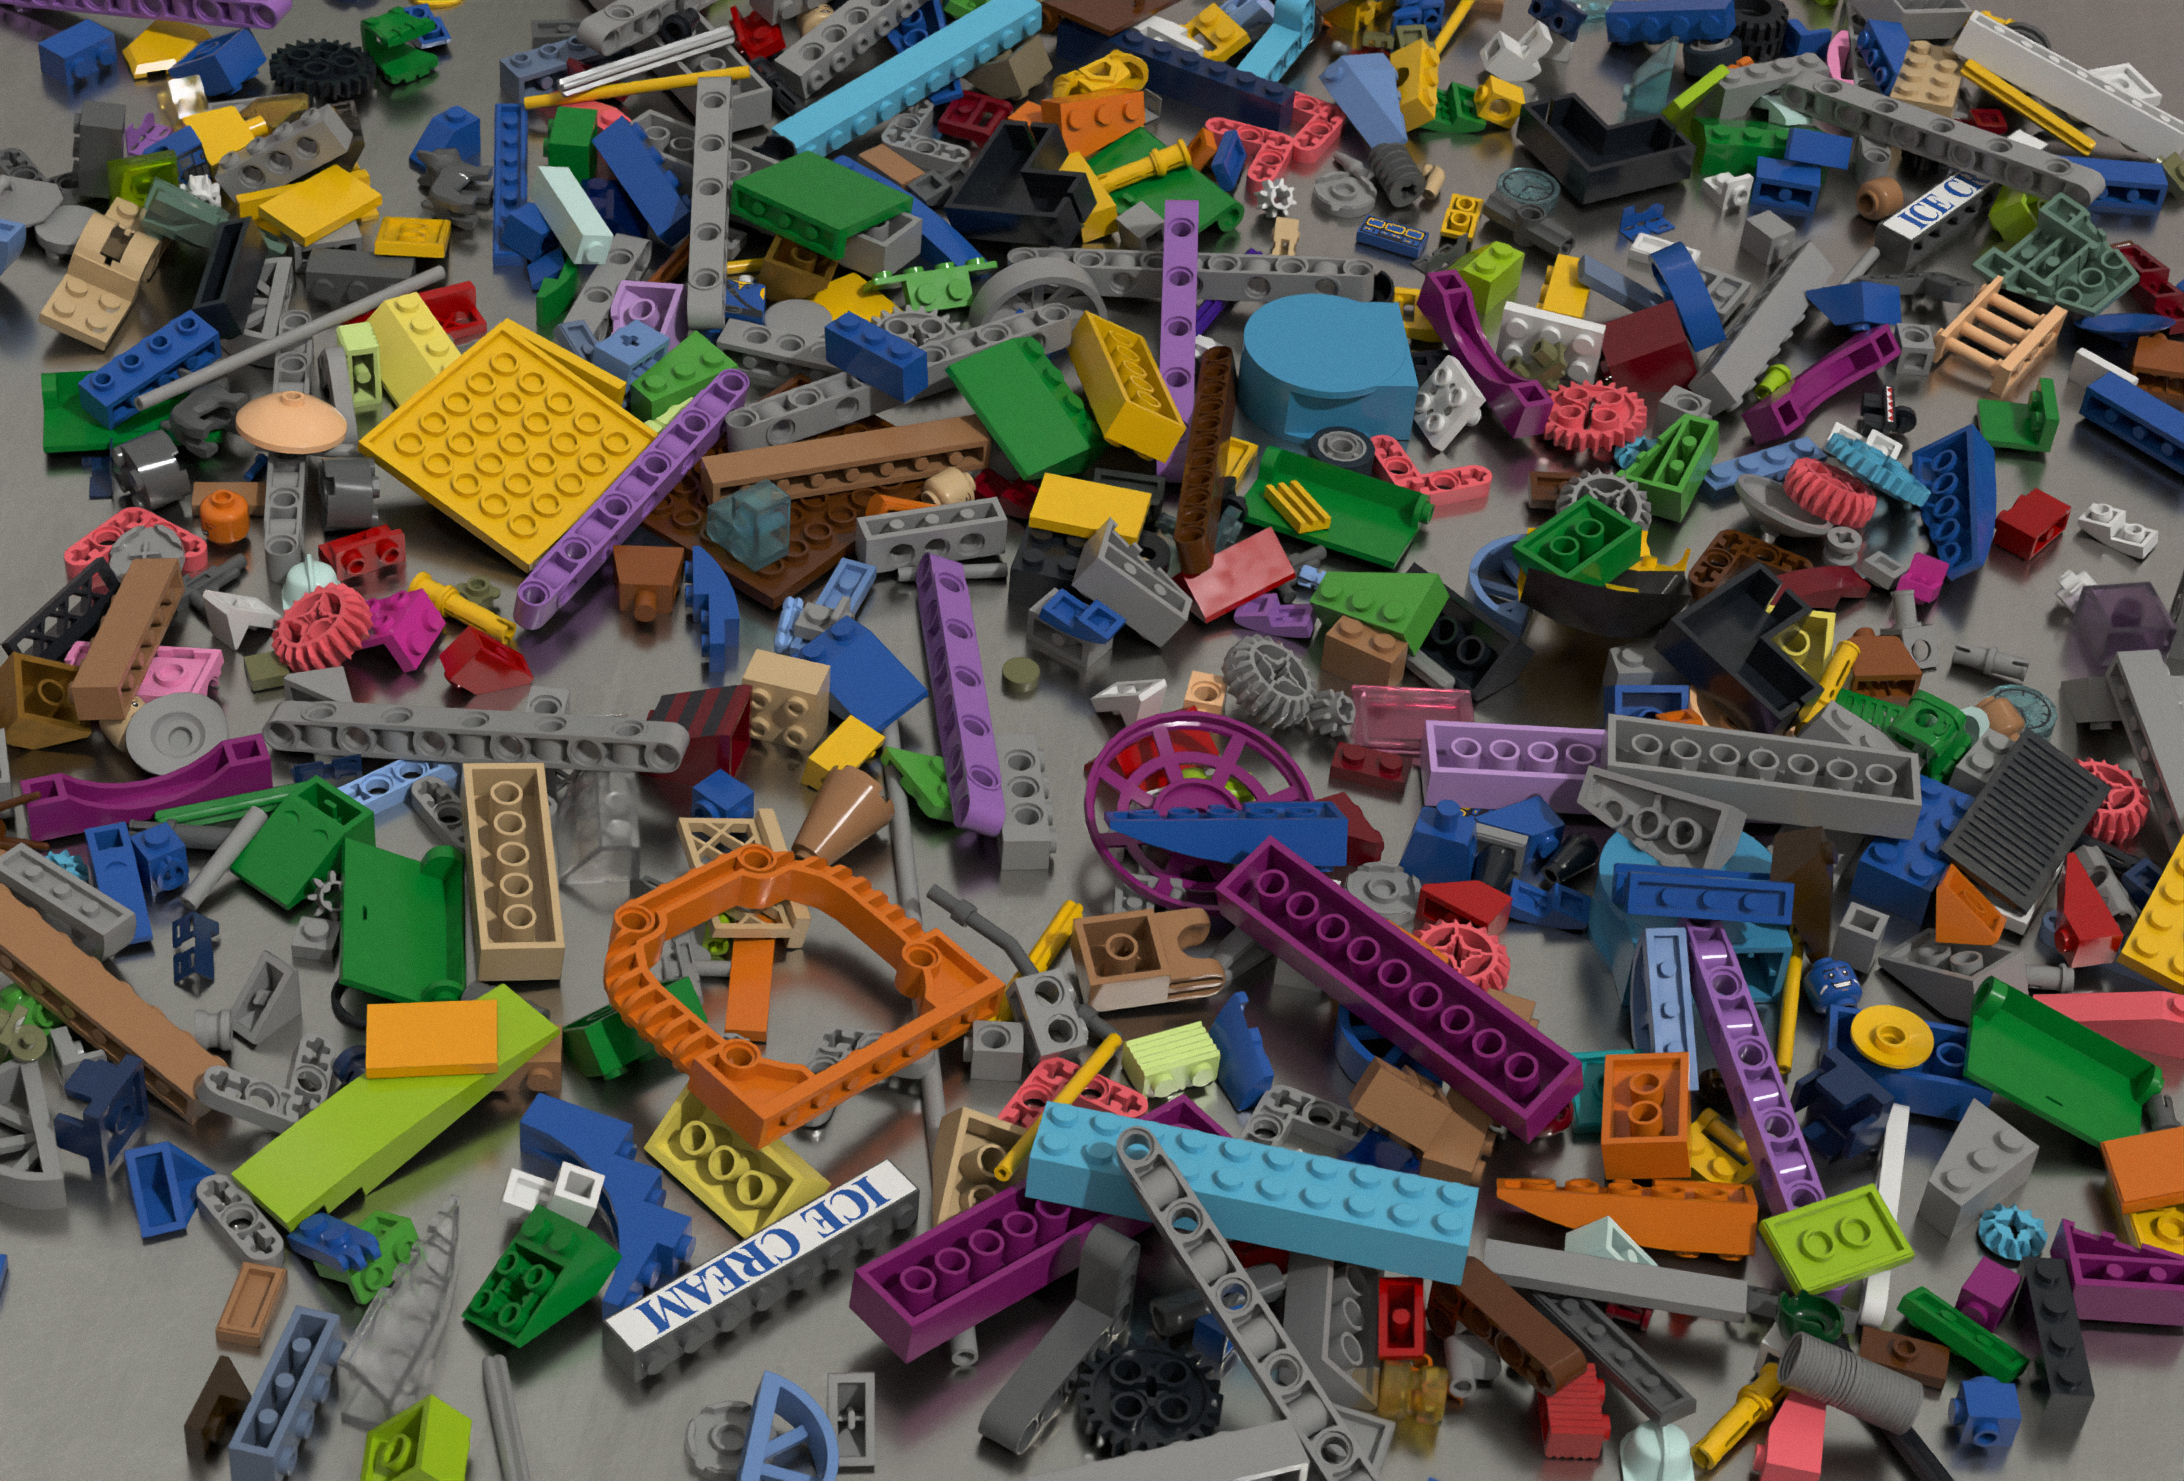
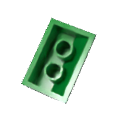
M1586 494L1512 546V553L1526 576L1530 567L1567 579L1604 587L1605 583L1608 584L1640 561L1642 527Z
M689 976L659 981L665 989L704 1023H708ZM610 1004L562 1027L563 1052L586 1077L603 1076L605 1081L627 1072L626 1064L637 1058L641 1063L659 1056L655 1051V1046L652 1043H645L638 1036V1031L635 1028H628L621 1020V1015L614 1011Z

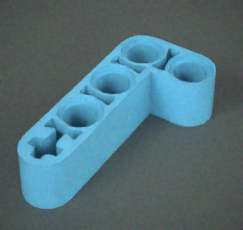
M1276 0L1274 23L1236 69L1252 72L1258 77L1278 82L1307 47L1314 32L1315 0Z

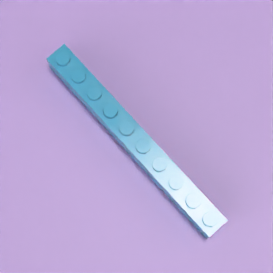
M991 0L772 127V135L785 136L794 142L798 154L809 150L825 157L860 135H864L875 126L889 120L909 106H913L926 96L940 90L955 79L964 76L982 63H986L999 53L1010 49L1016 43L1035 34L1042 29V4L1036 0Z

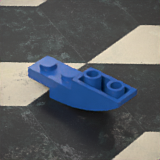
M693 546V561H685V583H693V585H686L685 603L686 607H693V623H701V632H708V634H701V657H709V672H724L725 647H739L740 618L738 603L732 585L721 566L701 546Z

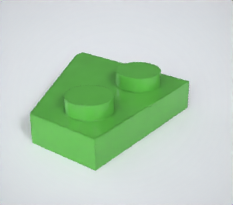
M887 746L880 757L881 762L885 766L895 765L903 775L899 783L908 794L916 799L918 806L930 818L954 823L952 805L949 799V788L946 781L944 757H934Z

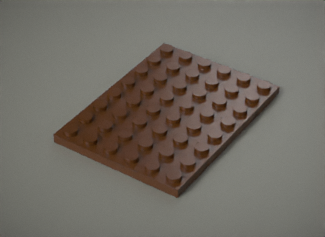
M799 373L757 402L815 381ZM874 414L795 442L897 426ZM726 432L703 457L730 453L727 447ZM700 459L639 526L675 547H684L685 558L689 561H693V546H701L721 566L733 587L774 610L783 604L785 598L794 596L837 565L842 557L846 558L855 552L856 518L865 517L868 501L874 494L922 502L921 493L924 492L923 485L928 478L712 512L701 488Z

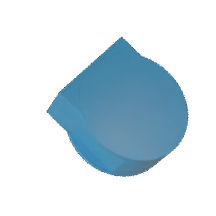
M1298 294L1271 301L1251 315L1244 328L1237 399L1243 412L1258 427L1280 439L1309 446L1311 437L1317 431L1327 427L1338 426L1353 428L1364 433L1368 438L1376 435H1388L1396 440H1410L1419 386L1399 302H1358L1349 298L1328 294Z
M1616 831L1605 844L1600 856L1598 877L1594 895L1591 899L1586 929L1595 953L1606 967L1612 971L1621 1006H1630L1632 965L1636 945L1642 931L1645 928L1676 927L1679 917L1627 914L1624 912L1625 904H1615L1611 901L1615 863L1663 866ZM1742 831L1735 853L1721 870L1770 873L1772 855L1761 843ZM1721 920L1727 938L1734 948L1753 1002H1778L1793 950L1786 925ZM1691 993L1692 1004H1695L1693 995Z

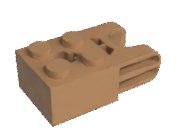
M1153 908L1073 919L1070 949L1084 1003H1087L1098 1012L1202 998L1217 994L1226 983V976L1222 965L1216 959L1194 958L1182 951L1205 941L1211 928L1207 912L1201 908H1188L1154 913Z

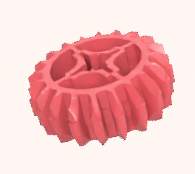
M1804 457L1796 459L1795 463L1790 466L1782 486L1786 495L1794 503L1799 504L1801 509L1809 511L1812 515L1821 518L1823 521L1826 520L1833 525H1840L1851 529L1864 528L1875 512V506L1878 501L1874 491L1866 483L1861 482L1858 477H1854L1848 471H1844L1838 466L1830 465L1826 461L1821 462L1816 458Z
M333 582L329 583L325 588L318 585L314 592L308 593L305 591L304 596L300 600H293L294 605L290 609L282 611L284 617L275 622L277 629L271 634L274 640L271 646L274 648L275 654L279 656V661L282 664H287L292 673L339 667L346 659L352 660L351 655L355 651L363 649L361 642L370 637L368 630L373 626L371 621L373 614L369 610L370 608L365 599L352 587L349 588L344 583L335 585Z
M2089 756L2085 762L2074 758L2075 762L2112 787L2083 831L2108 844L2113 841L2121 845L2124 839L2133 840L2134 836L2145 826L2150 811L2151 800L2148 797L2149 790L2142 787L2143 780L2132 778V770L2123 771L2119 768V763L2115 765L2107 764L2104 758L2101 762H2095Z
M1439 918L1435 925L1425 922L1421 930L1413 931L1412 935L1446 955L1449 959V966L1486 993L1489 988L1504 992L1509 979L1510 958L1507 957L1506 946L1499 943L1497 935L1488 936L1486 927L1476 929L1473 927L1472 921L1465 925L1459 924L1456 918L1451 923H1445Z

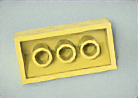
M417 292L384 300L365 321L372 323L373 331L380 347L381 384L397 408L461 356V353Z
M688 1083L643 1148L744 1239L825 1194L831 1185L828 1180L780 1139L758 1151L755 1150L687 1089Z

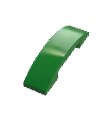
M563 246L562 254L565 264L559 278L544 277L537 293L536 325L544 326L560 316L572 304L581 289L584 277V264H574Z

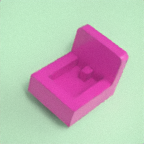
M1920 552L1915 553L1908 572L1900 577L1896 591L1914 589L1915 604L1924 605L1925 602H1932L1939 595L1949 564Z

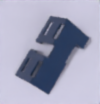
M110 438V449H112L113 439ZM111 451L110 457L90 458L88 456V458H84L82 456V467L92 465L89 498L113 497L114 460Z
M361 754L333 758L331 764L325 765L323 761L294 765V769H290L294 783L308 781L315 775L322 779L334 778L335 780L353 775L361 776Z
M194 911L172 922L173 948L176 949L182 946V943L195 937V947L193 946L183 953L179 952L173 957L175 984L193 973L212 981L214 980L211 938L219 935L218 922ZM193 918V931L190 932V919ZM180 925V937L178 938L177 926ZM194 953V966L191 968V954ZM179 962H181V974H179Z

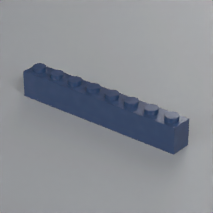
M1064 18L1058 24L1057 57L1086 66L1110 54L1114 49L1139 57L1147 64L1148 81L1143 87L1145 89L1233 121L1280 133L1291 123L1295 90L1284 86L1282 83L1266 80L1252 72L1241 71L1228 66L1224 62L1202 57L1196 52L1177 48L1168 42L1152 39L1137 31L1124 29L1112 36H1108L1068 18Z

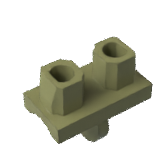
M1540 338L1529 348L1531 361L1526 363L1519 356H1514L1506 361L1505 366L1521 377L1538 380L1546 390L1558 391L1559 379L1565 376L1564 369L1567 368V363L1564 359L1566 346L1560 341L1552 345L1544 338Z
M18 1003L12 1013L0 1008V1065L5 1062L8 1052L20 1062L31 1063L40 1059L46 1051L47 1037L45 1033L35 1025H24L29 1009Z

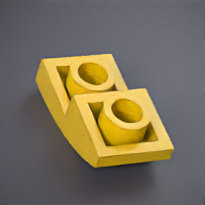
M1452 193L1440 236L1457 239L1468 233L1467 241L1472 242L1481 217L1484 199Z

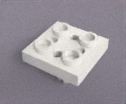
M1447 355L1418 390L1413 418L1431 445L1443 452L1465 425L1472 427L1479 422L1481 418V409L1479 408L1486 399L1459 360Z

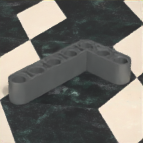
M1101 1223L1091 1230L1081 1251L1076 1299L990 1402L979 1422L978 1433L1018 1455L1028 1448L1077 1387L1079 1375L1085 1373L1087 1360L1095 1362L1097 1351L1099 1349L1106 1351L1127 1323L1133 1306L1140 1254L1139 1243Z

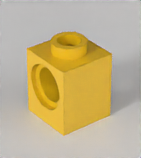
M1492 75L1488 77L1484 85H1479L1474 94L1477 116L1507 129L1512 128L1520 116L1521 105L1526 104L1523 88Z

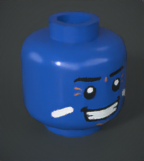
M1826 957L1817 960L1811 965V971L1804 977L1803 988L1813 1010L1818 1015L1827 1016L1830 1004L1858 1008L1863 992L1854 970L1848 962L1834 961L1833 958Z

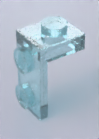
M1231 505L1223 513L1218 525L1215 554L1225 550L1228 541L1235 544L1244 525L1238 522L1242 511ZM1162 512L1157 518L1155 526L1161 529L1160 532L1163 536L1175 541L1174 532L1177 518Z

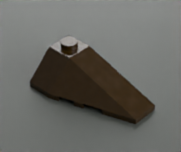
M1823 826L1775 834L1770 881L1792 882L1795 884L1791 922L1794 926L1793 936L1797 942L1804 941L1805 954L1811 964L1819 959L1830 957L1833 874L1834 865L1838 864V851L1833 840L1828 841Z

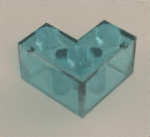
M767 478L745 490L741 489L708 506L707 535L712 541L730 552L738 561L743 562L756 572L789 554L791 497Z

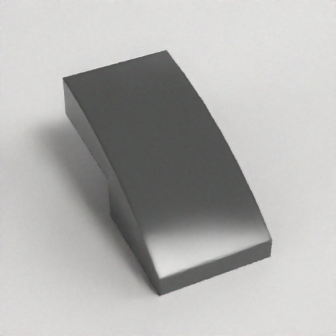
M961 163L941 175L932 169L908 183L907 190L926 206L946 204L968 169Z

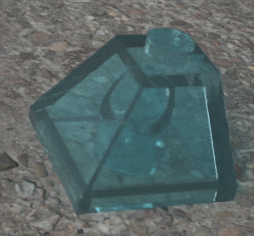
M1672 36L1634 72L1631 85L1625 84L1621 102L1627 103L1626 116L1643 118L1660 114L1665 109L1679 37Z

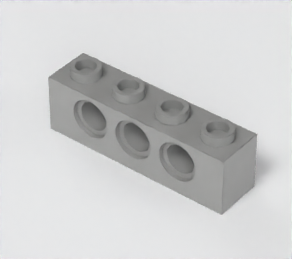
M329 103L319 109L313 107L303 113L297 121L291 124L289 122L282 123L267 137H256L247 144L246 148L237 153L230 151L219 160L220 165L215 180L236 204L235 195L283 186L348 152L353 133Z
M729 318L716 341V347L738 364V370L752 378L784 384L799 373L814 381H818L844 372L826 361L825 339Z
M997 497L856 518L855 554L859 562L876 566L877 573L897 570V567H917L926 552L953 561L1005 553L1008 519Z
M1035 733L994 734L1005 803V820L997 835L1001 870L1048 869L1050 853H1056L1057 834L1056 829H1049V826H1052L1053 807L1052 802H1045V799L1049 797L1048 775H1041V772L1045 771L1044 749H1038Z

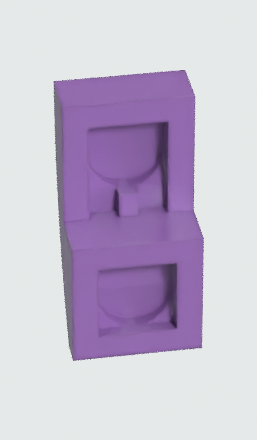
M1277 593L1263 594L1239 606L1233 618L1236 624L1258 632L1282 637L1310 638L1317 615L1311 604L1280 605Z

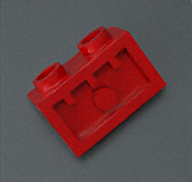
M736 5L730 8L733 19L729 21V24L736 36L735 44L741 55L747 53L752 61L757 57L766 58L786 48L780 23L771 25L755 10L743 18Z
M387 524L318 545V556L322 562L327 563L333 568L337 579L341 582L406 561L405 534L401 529L391 531Z

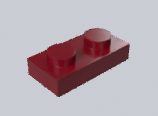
M1339 741L1331 763L1329 777L1404 794L1413 759Z

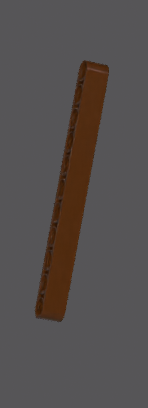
M1228 346L1209 348L1203 353L1174 532L1180 568L1186 574L1203 573L1212 567L1214 561L1238 389V376L1233 351Z

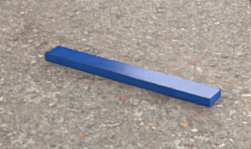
M495 104L493 266H527V258L501 241L505 228L503 221L506 215L512 209L516 210L527 203L528 110L525 109L524 104Z

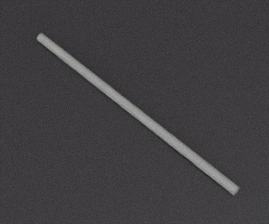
M438 265L135 397L134 405L139 411L150 408L379 307L384 300L409 294L445 278V270L442 266Z

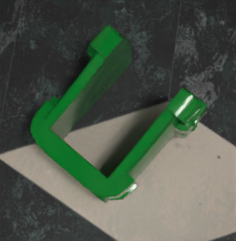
M397 6L389 9L385 14L377 17L371 16L361 21L360 30L363 52H370V57L375 58L376 66L384 73L386 80L391 83L397 84L401 81L407 83L415 80L416 76L420 78L429 74V69L436 68L439 63L436 55L418 50L406 44L410 40L435 29V22L427 17L421 19L404 12L402 7Z
M1923 690L1915 692L1910 698L1905 711L1899 718L1895 717L1887 728L1891 738L1909 750H1912L1916 744L1928 750L1926 777L1935 779L1942 784L1943 782L1947 783L1951 779L1956 765L1972 747L1971 736L1964 729L1967 723L1966 715L1954 705ZM1930 714H1932L1938 721L1935 725L1928 727L1931 721Z

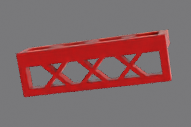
M471 281L418 293L446 334H450L453 339L487 332V323L476 308V288ZM377 308L345 321L340 326L365 322ZM466 318H471L473 321L466 324L456 322Z

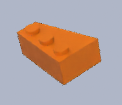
M1123 87L1041 100L1042 123L1058 124L1069 154L1079 151L1083 158L1145 124L1144 91Z

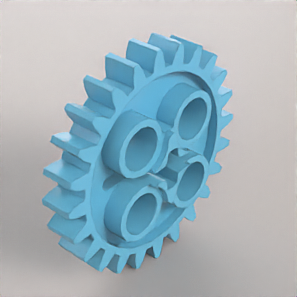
M1834 432L1825 446L1831 454L1835 455L1837 459L1841 460L1848 467L1847 470L1866 484L1870 483L1873 488L1888 494L1898 501L1903 499L1913 505L1922 507L1931 494L1930 490L1919 483L1902 463L1890 455L1886 456L1883 451L1857 438L1854 441Z

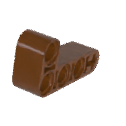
M1467 1256L1461 1286L1432 1281L1426 1317L1430 1327L1440 1338L1446 1340L1452 1335H1459L1464 1330L1469 1329L1538 1392L1549 1397L1561 1391L1587 1371V1361L1582 1350L1476 1257Z

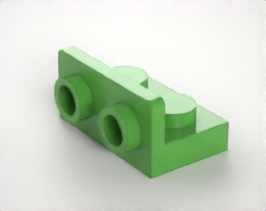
M375 1210L356 1227L375 1236L382 1256L374 1262L365 1259L367 1267L360 1272L349 1268L344 1273L314 1260L313 1263L319 1276L348 1283L355 1301L359 1304H367L424 1256L425 1250L410 1218Z

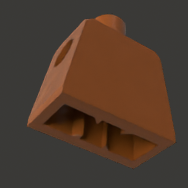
M2154 333L2149 337H2139L2129 368V373L2139 378L2137 387L2154 397L2184 401V343L2167 340V337L2162 333Z
M613 545V580L619 610L634 613V617L641 622L652 621L656 617V613L669 614L673 612L684 580V547Z
M1869 627L1856 630L1853 637H1850L1847 641L1856 644L1860 649V654L1844 682V689L1886 702H1909L1910 698L1919 689L1923 674L1900 638L1896 636H1875L1874 631Z

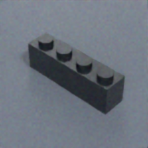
M252 216L219 223L192 308L194 313L219 332L220 340H231L243 335L269 249Z
M2023 1256L2017 1270V1274L2023 1278L2013 1305L2023 1354L2031 1360L2026 1369L2038 1427L2082 1430L2095 1394L2066 1260Z

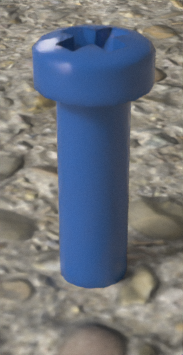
M259 453L255 457V463L243 475L245 481L250 482L262 467L268 466V457Z

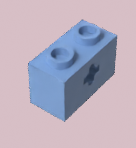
M635 319L625 327L617 329L613 335L604 341H599L592 349L590 358L595 366L627 382L625 393L631 390L632 382L667 354L670 338Z

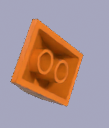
M1689 1052L1605 1055L1601 1149L1606 1180L1691 1177L1692 1135Z

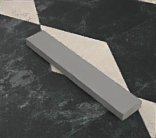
M1486 1238L1483 1263L1509 1286L1744 1324L1748 1281Z

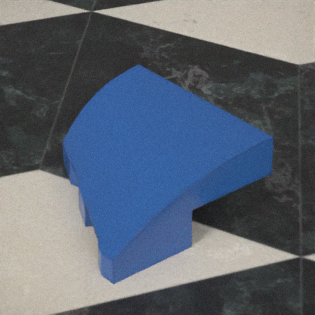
M1244 991L1236 992L1230 997L1208 1032L1209 1037L1212 1038L1213 1044H1216V1048L1220 1051L1221 1055L1217 1080L1237 1111L1256 1107L1265 1091L1271 1090L1274 1079V1072L1269 1058L1264 1052L1258 1027L1248 1029L1244 1018L1245 1005L1249 1002Z

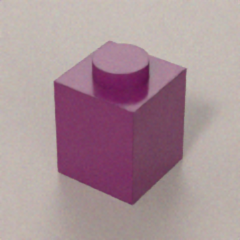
M1983 1256L1962 1286L1955 1308L1993 1334L2013 1305L2023 1277Z

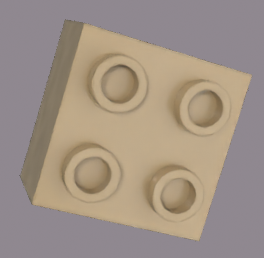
M756 649L742 677V685L753 686L751 738L814 752L828 724L831 666Z

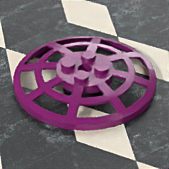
M1174 711L1138 720L1122 729L1105 744L1096 757L1086 782L1084 813L1091 841L1102 861L1119 880L1134 892L1157 905L1171 910L1201 908L1209 916L1224 917L1220 914L1218 905H1201L1181 901L1169 896L1174 887L1170 883V878L1183 880L1182 887L1185 890L1215 893V887L1230 874L1223 862L1192 857L1162 848L1164 852L1171 856L1165 870L1150 861L1138 847L1147 845V843L1119 832L1099 833L1096 825L1094 805L1096 790L1100 780L1120 793L1117 811L1129 810L1131 800L1144 809L1158 810L1160 812L1159 816L1167 815V810L1172 809V807L1183 806L1196 809L1199 813H1206L1208 805L1224 804L1226 808L1242 810V805L1237 798L1225 788L1229 777L1236 779L1246 787L1256 799L1253 802L1315 801L1309 782L1298 764L1281 746L1266 734L1246 723L1223 715L1203 711ZM1200 730L1220 734L1230 738L1222 757L1202 752H1174L1168 731ZM1153 735L1159 756L1141 765L1130 775L1128 780L1108 767L1110 762L1126 747L1141 738ZM1246 745L1257 751L1272 763L1286 779L1290 787L1268 795L1265 788L1255 777L1236 764L1244 746ZM1179 765H1199L1215 769L1211 780L1201 778L1184 779ZM1164 769L1169 785L1158 794L1157 798L1138 788L1147 777ZM1126 847L1130 855L1143 869L1152 876L1159 878L1154 889L1150 888L1126 871L1109 852L1108 848ZM1186 864L1207 866L1215 882H1197L1186 880L1179 876Z

